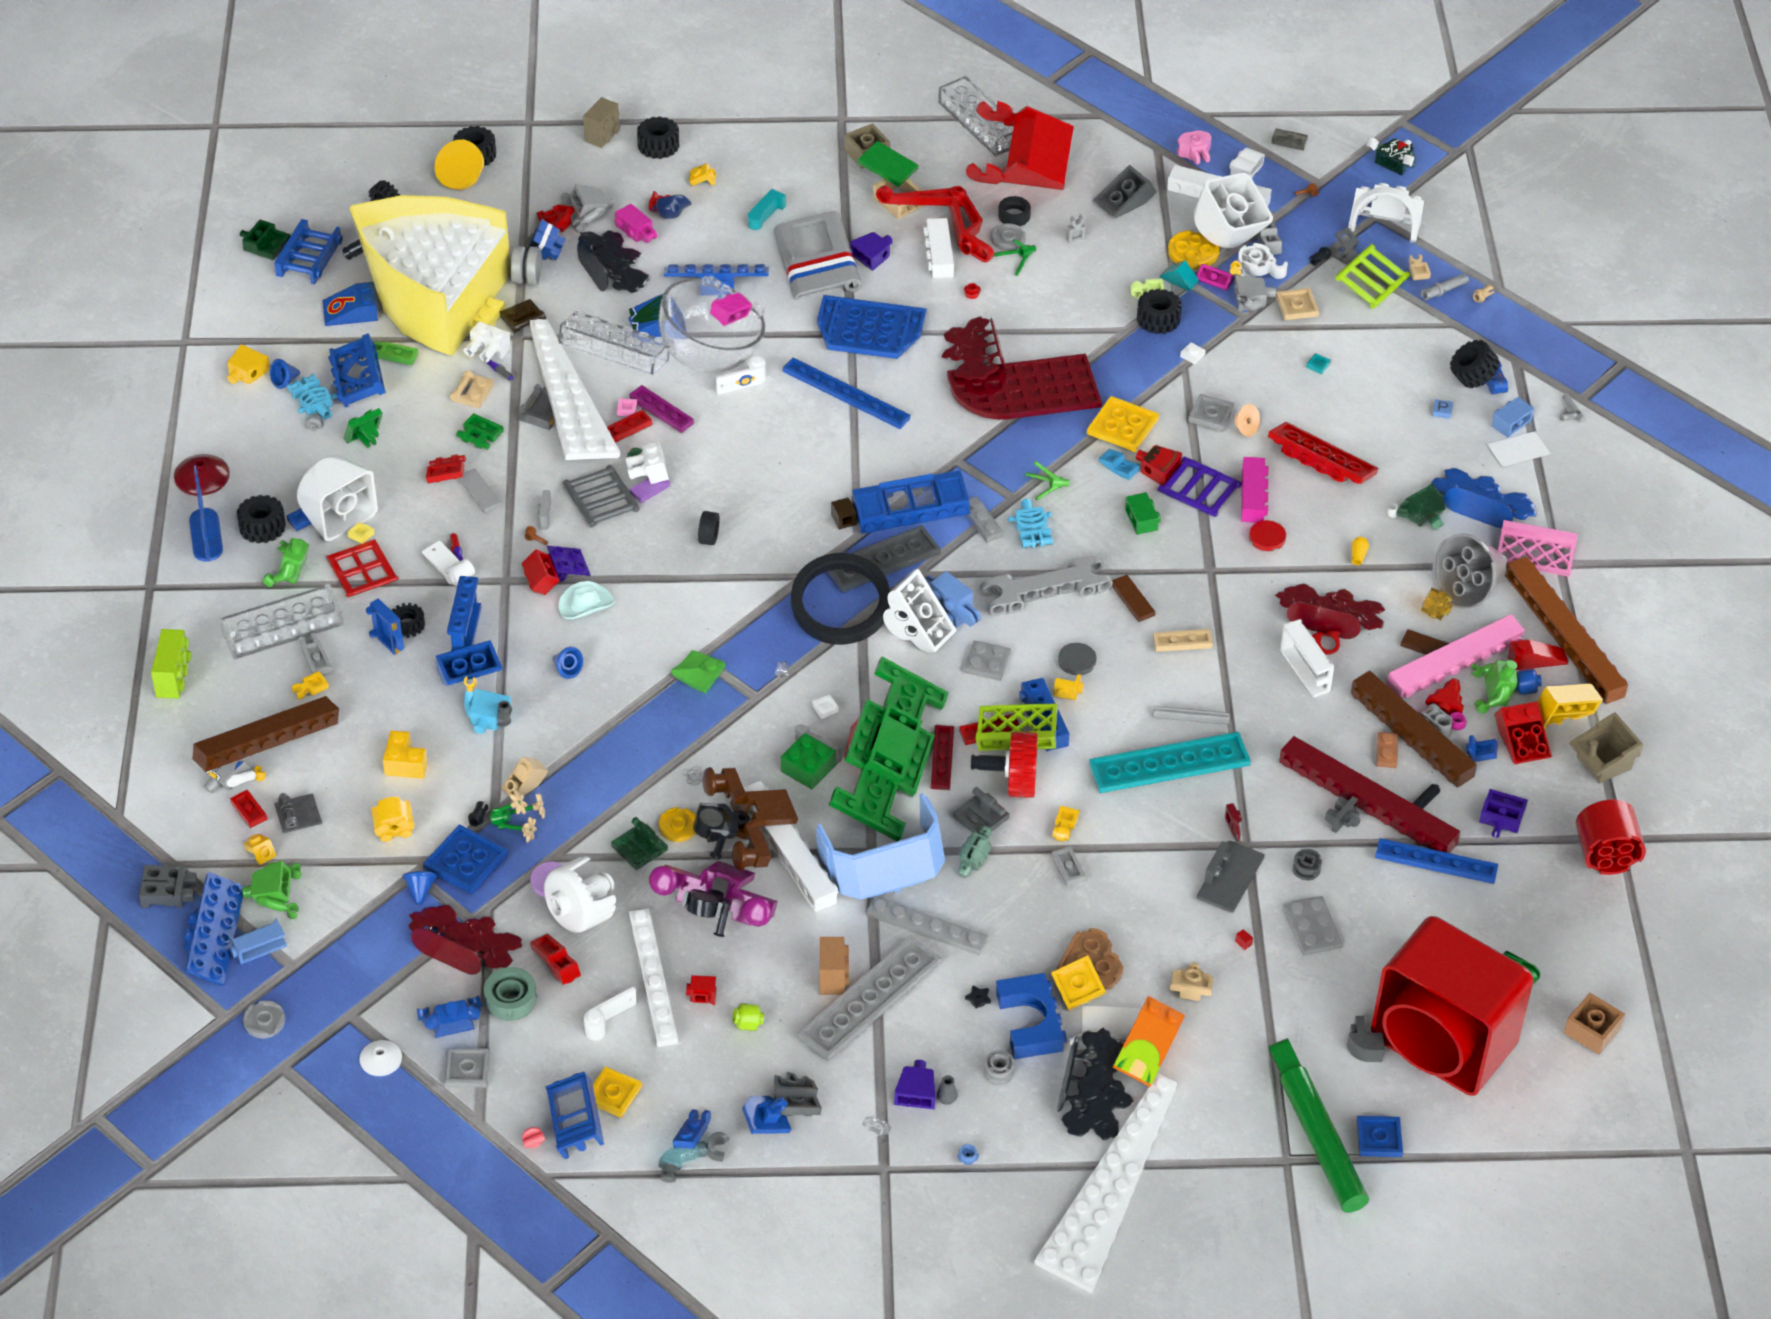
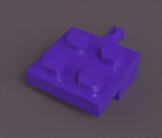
M1489 789L1479 823L1493 826L1491 835L1495 837L1496 834V838L1500 837L1502 829L1518 833L1528 799Z

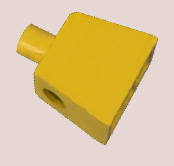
M241 344L227 363L229 370L227 379L232 384H236L239 380L251 384L270 370L269 357Z

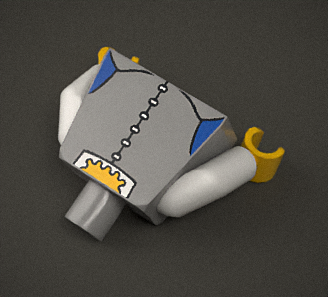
M243 759L208 772L203 770L210 777L203 787L212 794L219 785L227 790H231L233 787L254 779L263 781L266 777V772H261V766H256L253 771Z

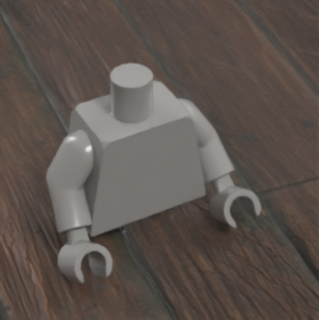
M575 184L571 194L563 193L561 195L562 204L569 206L573 203L579 218H583L582 220L575 219L573 221V227L576 228L577 233L584 230L583 225L585 223L588 224L598 217H603L606 209H612L614 204L613 199L605 198L601 189L586 185Z

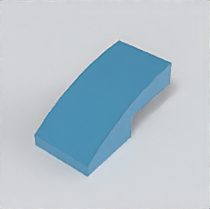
M1110 448L1098 458L1099 462L1106 468L1127 480H1130L1140 471L1139 464L1125 460L1124 453Z

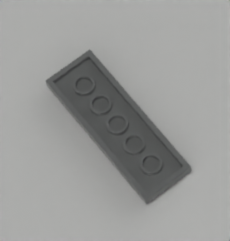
M921 525L850 554L859 555L870 560L886 576L941 554V549L924 526ZM836 569L827 571L842 593L871 582L864 575L852 570Z

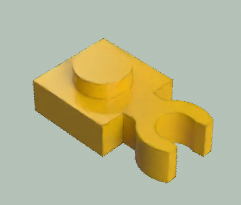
M320 671L303 678L302 684H294L292 692L296 693L299 700L303 699L307 693H310L311 696L328 689L329 685Z

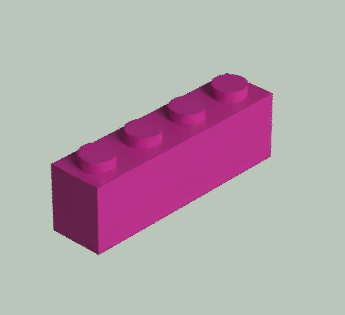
M1243 457L1241 522L1257 523L1264 521V516H1268V505H1265V503H1268V492H1265V489L1268 490V479L1265 476L1268 477L1269 466L1265 465V458Z

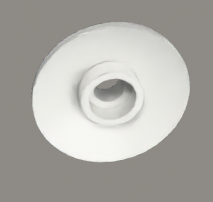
M378 1040L368 1044L360 1054L361 1067L365 1072L374 1076H385L393 1073L402 1061L400 1048L395 1043L387 1040Z

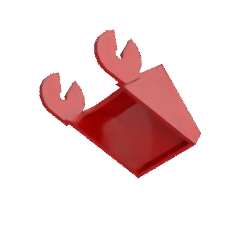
M985 101L980 102L977 105V113L981 117L991 121L1004 122L1003 125L1013 126L1007 166L1002 168V170L995 165L987 163L986 173H982L980 168L971 163L966 167V175L970 179L981 183L997 185L1000 182L1063 190L1074 126L1029 106L1014 113L1013 109L1004 102H997L996 111H993Z

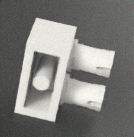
M479 321L470 331L471 342L464 348V352L472 357L477 350L482 351L479 357L485 362H489L492 356L502 359L511 349L510 332Z
M659 441L642 446L641 454L626 458L631 480L645 475L649 477L651 484L669 479Z

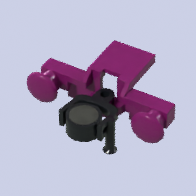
M717 861L705 868L701 875L665 864L664 866L656 867L649 876L650 887L658 895L667 896L676 889H679L676 901L682 903V907L687 906V910L690 913L706 918H718L716 932L713 934L719 937H725L724 929L729 911L733 912L732 920L760 927L766 925L774 917L778 903L776 900L741 889L754 880V872L745 869L739 871L735 866L721 861ZM716 876L729 881L725 898L723 892L712 889Z

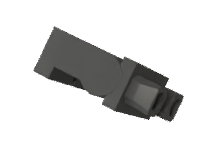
M144 865L139 894L141 908H150V905H164L168 907L176 905V907L182 908L183 902H194V888H186V886L197 885V873L186 872L185 866H179L178 868L174 866Z

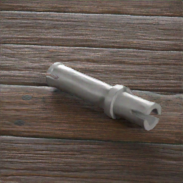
M1463 273L1442 283H1435L1434 286L1422 290L1421 296L1425 301L1436 296L1440 297L1447 291L1468 284L1469 278Z

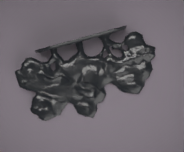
M608 230L602 236H599L591 231L580 232L581 236L578 238L579 242L577 245L579 260L600 291L604 292L607 289L608 277L614 280L612 287L618 291L627 290L630 293L638 291V288H644L650 276L641 270L630 267V264H635L636 258L642 253L632 248H623L624 240L620 233ZM603 264H605V265H607V266L609 267L608 273H607L605 267L603 266ZM611 274L619 275L621 279L614 278V275L611 276Z
M1102 1027L1098 1032L1087 1031L1083 1033L1082 1041L1086 1049L1081 1054H1077L1079 1037L1075 1036L1067 1060L1057 1112L1062 1110L1065 1101L1068 1100L1072 1105L1071 1111L1064 1114L1061 1119L1068 1128V1134L1082 1137L1090 1129H1094L1096 1135L1101 1137L1102 1140H1108L1110 1137L1114 1138L1118 1135L1119 1121L1115 1118L1112 1110L1115 1108L1125 1109L1134 1100L1128 1093H1125V1087L1122 1082L1113 1078V1073L1118 1071L1113 1068V1065L1123 1044L1120 1039L1111 1037L1110 1031ZM1089 1046H1094V1049L1089 1050ZM1088 1053H1097L1096 1058L1085 1059V1056H1089ZM1075 1061H1082L1086 1066L1084 1077L1080 1078L1072 1075ZM1086 1062H1091V1066L1089 1067ZM1071 1080L1076 1081L1078 1084V1095H1067ZM1076 1102L1080 1103L1082 1107H1077Z

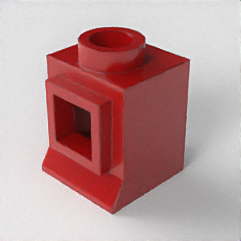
M691 975V984L687 983L686 996H690V1002L710 1003L715 1006L716 976Z

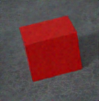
M1242 929L1236 934L1235 942L1246 950L1247 946L1248 948L1252 946L1253 937Z

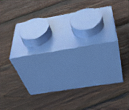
M1517 397L1494 412L1492 427L1506 437H1509L1532 421L1534 407Z

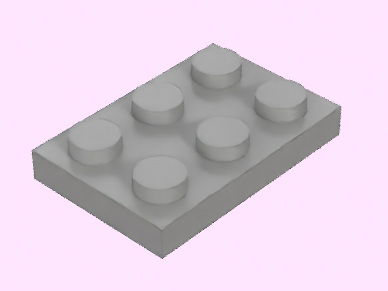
M1323 896L1284 904L1285 914L1303 956L1342 948L1343 942Z

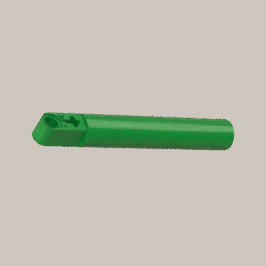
M1288 1038L1269 1045V1051L1281 1074V1084L1342 1211L1351 1213L1362 1209L1369 1202V1197L1307 1069L1301 1066Z

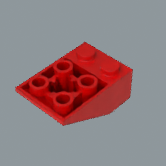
M1537 701L1500 708L1494 713L1499 734L1514 765L1552 758Z

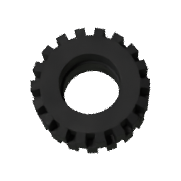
M662 116L651 117L642 121L637 127V143L640 153L652 159L668 158L670 155H674L679 148V127L677 123H674L672 119L669 120L667 117L662 118Z
M469 126L468 128H462V130H459L454 135L453 141L467 140L480 149L484 158V166L490 165V162H493L494 158H496L495 136L491 130H486L485 127Z
M1151 289L1149 292H1144L1138 300L1137 321L1139 326H1142L1144 330L1147 329L1150 333L1155 332V334L1172 332L1180 324L1181 299H1179L1178 295H1174V292H1168L1166 289Z
M1473 340L1465 345L1463 344L1460 346V349L1455 351V355L1451 358L1450 370L1465 387L1477 388L1490 381L1492 376H1495L1497 373L1496 370H1498V364L1500 363L1496 353L1483 340Z
M270 495L251 496L250 499H245L244 503H240L239 508H237L240 534L243 535L244 539H249V542L268 543L270 540H276V537H280L281 533L285 531L286 521L283 505L275 497L271 498Z

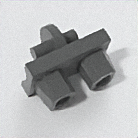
M1340 796L1335 803V808L1339 812L1333 809H1329L1326 812L1324 820L1332 824L1331 831L1337 833L1343 825L1346 827H1357L1360 824V813L1356 811L1354 806L1358 800L1357 798L1352 796L1350 800H1347Z

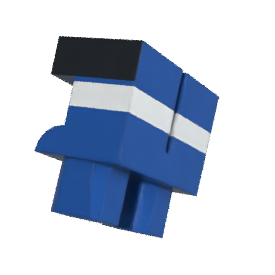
M541 220L534 231L527 252L530 247H540L544 260L548 256L556 260L561 253L560 249L566 239L558 235L560 229Z

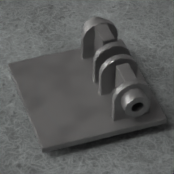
M281 793L278 802L274 803L283 834L322 824L313 793L292 799L286 793Z

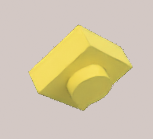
M358 522L347 531L348 537L363 544L374 535V528Z

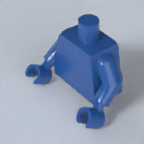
M477 995L474 998H467L469 1005H467L465 1000L437 1005L431 1015L429 1007L424 1009L417 1008L418 1020L422 1021L427 1029H434L435 1038L475 1030L473 1020L479 1019L481 1015L480 1007H482L480 997Z

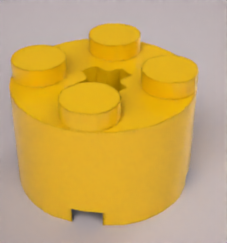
M388 797L378 801V805L375 808L374 805L372 806L371 815L374 831L381 841L387 842L392 837L401 836L407 838L412 835L414 819L411 804L407 799H405V802L401 801L400 797Z

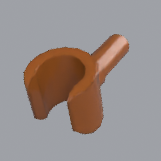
M1311 183L1303 190L1294 191V194L1296 196L1310 193L1312 196H1317L1319 194L1317 189L1319 188L1316 184Z
M533 526L526 528L525 539L527 541L534 539L546 546L548 545L547 540L536 535L537 531Z

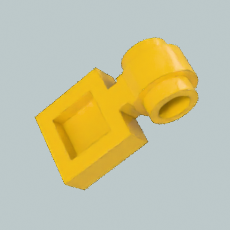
M1060 806L1055 819V825L1057 826L1054 828L1052 837L1061 842H1064V840L1068 841L1071 829L1074 830L1080 810Z

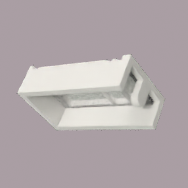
M1301 619L1284 624L1280 647L1284 657L1313 698L1330 692L1334 665L1332 663L1329 664V660L1326 659L1323 651L1302 624Z

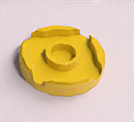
M673 807L668 809L659 818V832L669 841L684 842L689 840L696 834L693 829L696 815L687 808L679 809V807Z

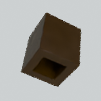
M849 497L831 502V516L839 530L856 525V511Z

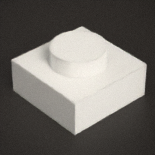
M1190 343L1181 351L1180 357L1196 364L1205 355V349Z
M830 694L813 701V708L821 719L839 713V707Z

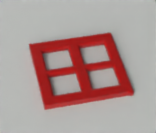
M375 539L326 556L346 593V597L363 593L399 579ZM372 549L377 560L362 564L357 554ZM352 556L357 567L342 571L337 561ZM382 566L387 577L372 582L367 571ZM362 573L367 584L352 589L347 577Z

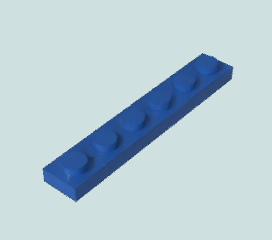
M1379 838L1375 855L1377 859L1491 884L1495 883L1498 869L1497 863Z

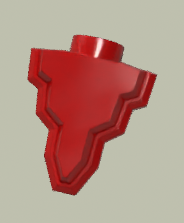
M1452 678L1445 683L1443 688L1437 689L1434 694H1429L1425 704L1428 706L1432 703L1436 704L1449 716L1454 712L1463 713V697L1459 694L1461 691L1460 681Z

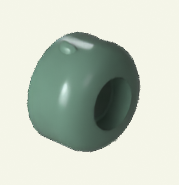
M506 967L492 973L484 984L486 1007L498 1019L505 1021L519 1020L527 1016L534 1009L538 995L536 994L535 980L531 974L521 968ZM508 995H517V997L512 999L504 998Z

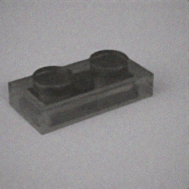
M1276 128L1271 144L1304 150L1308 135Z

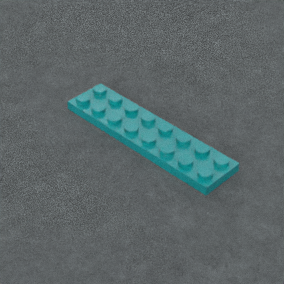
M1239 732L1089 759V767L1099 794L1250 766L1251 763Z

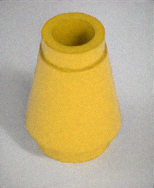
M1356 537L1351 542V562L1354 565L1362 564L1369 549L1368 540L1364 537Z

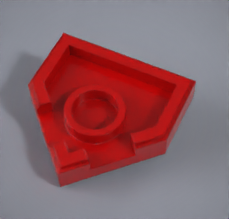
M558 204L553 206L552 210L546 212L542 210L536 214L539 221L544 220L560 229V232H564L572 223L571 215L575 211L573 206Z

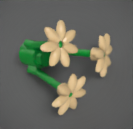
M514 790V794H510V798L513 800L510 804L494 808L491 811V822L494 826L498 825V829L521 830L528 843L530 839H534V832L537 831L535 827L536 819L529 817L528 823H524L523 826L510 825L507 822L511 820V814H519L520 812L525 814L526 811L533 809L534 811L539 810V814L543 819L545 817L544 802L538 793L536 794L537 802L527 806L528 804L522 801L524 795H519L518 791Z

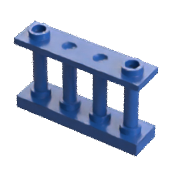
M301 219L274 262L276 276L283 277L288 270L310 274L311 284H315L318 278H321L324 268L338 245L342 243L343 236L341 235L340 227H336L332 234L311 230L308 220ZM314 237L328 240L326 245H321L305 240L306 238ZM302 248L321 251L319 256H314L298 251ZM300 259L314 262V265L311 268L293 264L292 261Z

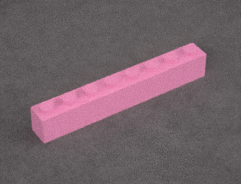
M1510 614L1390 672L1386 684L1402 699L1405 697L1409 698L1419 690H1426L1430 685L1436 682L1440 683L1450 675L1454 676L1465 668H1471L1472 664L1481 660L1486 661L1493 654L1502 653L1506 648L1510 647L1511 641L1522 640L1525 630L1513 615Z

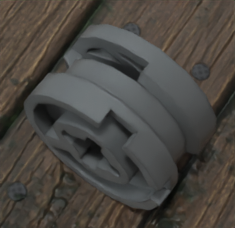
M1301 849L1294 857V874L1298 878L1307 881L1317 878L1321 871V855L1313 849Z

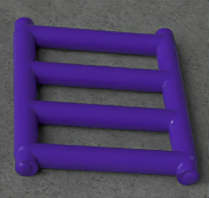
M1184 456L1180 466L1163 486L1160 485L1157 490L1216 517L1219 508L1236 487H1241L1242 482ZM1188 466L1197 469L1196 473L1179 493L1170 489ZM1204 473L1213 477L1195 500L1186 496ZM1220 480L1229 484L1212 507L1202 504Z

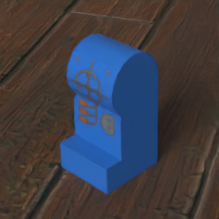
M1501 363L1498 364L1499 368L1496 370L1495 376H1492V379L1486 382L1492 395L1508 392V382L1501 370Z

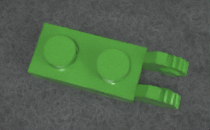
M374 341L379 359L413 365L419 354L417 348Z

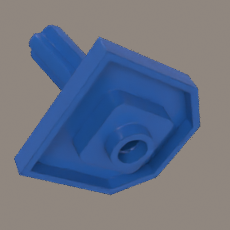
M750 1096L742 1110L751 1134L790 1133L791 1127L787 1116L781 1115V1111L785 1110L788 1102L783 1097L774 1100L771 1096Z

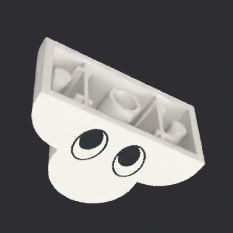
M914 569L888 594L890 607L884 612L883 620L888 630L899 639L911 640L920 650L934 653L957 631L919 569Z

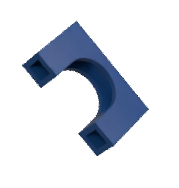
M1045 973L996 980V996L1000 1009L1030 1006L1039 1010L1045 1017L1036 1026L1010 1030L1009 1043L1014 1060L1063 1052L1064 1043L1067 1042L1065 1030H1061L1060 1027L1062 1026L1061 1016L1055 1010L1057 1009L1056 998L1051 996V981H1047Z

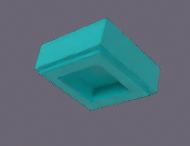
M1315 353L1307 362L1306 368L1322 374L1330 365L1331 360Z

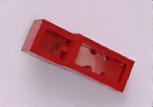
M548 933L530 942L532 950L541 957L553 973L554 978L563 985L568 984L581 976L577 962L567 954L566 948Z

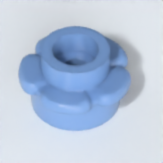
M966 1144L960 1148L957 1157L960 1162L971 1165L974 1161L978 1160L979 1154L973 1145Z

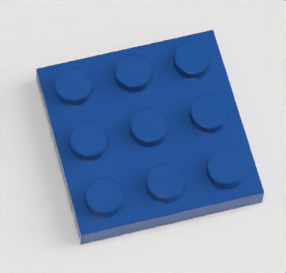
M459 824L425 860L423 869L435 873L438 877L472 895L508 856V850Z

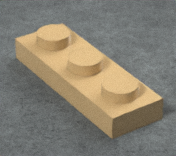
M1210 629L1153 633L1156 652L1207 649L1213 646Z

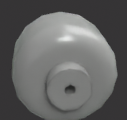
M310 414L306 418V429L316 431L323 427V418L320 415Z

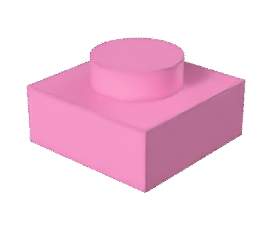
M619 398L617 416L628 417L636 413L637 399Z

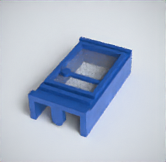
M585 1072L576 1073L571 1077L545 1086L556 1137V1148L564 1159L569 1158L568 1147L575 1146L578 1151H585L587 1148L584 1141L595 1138L600 1146L604 1145L593 1083Z

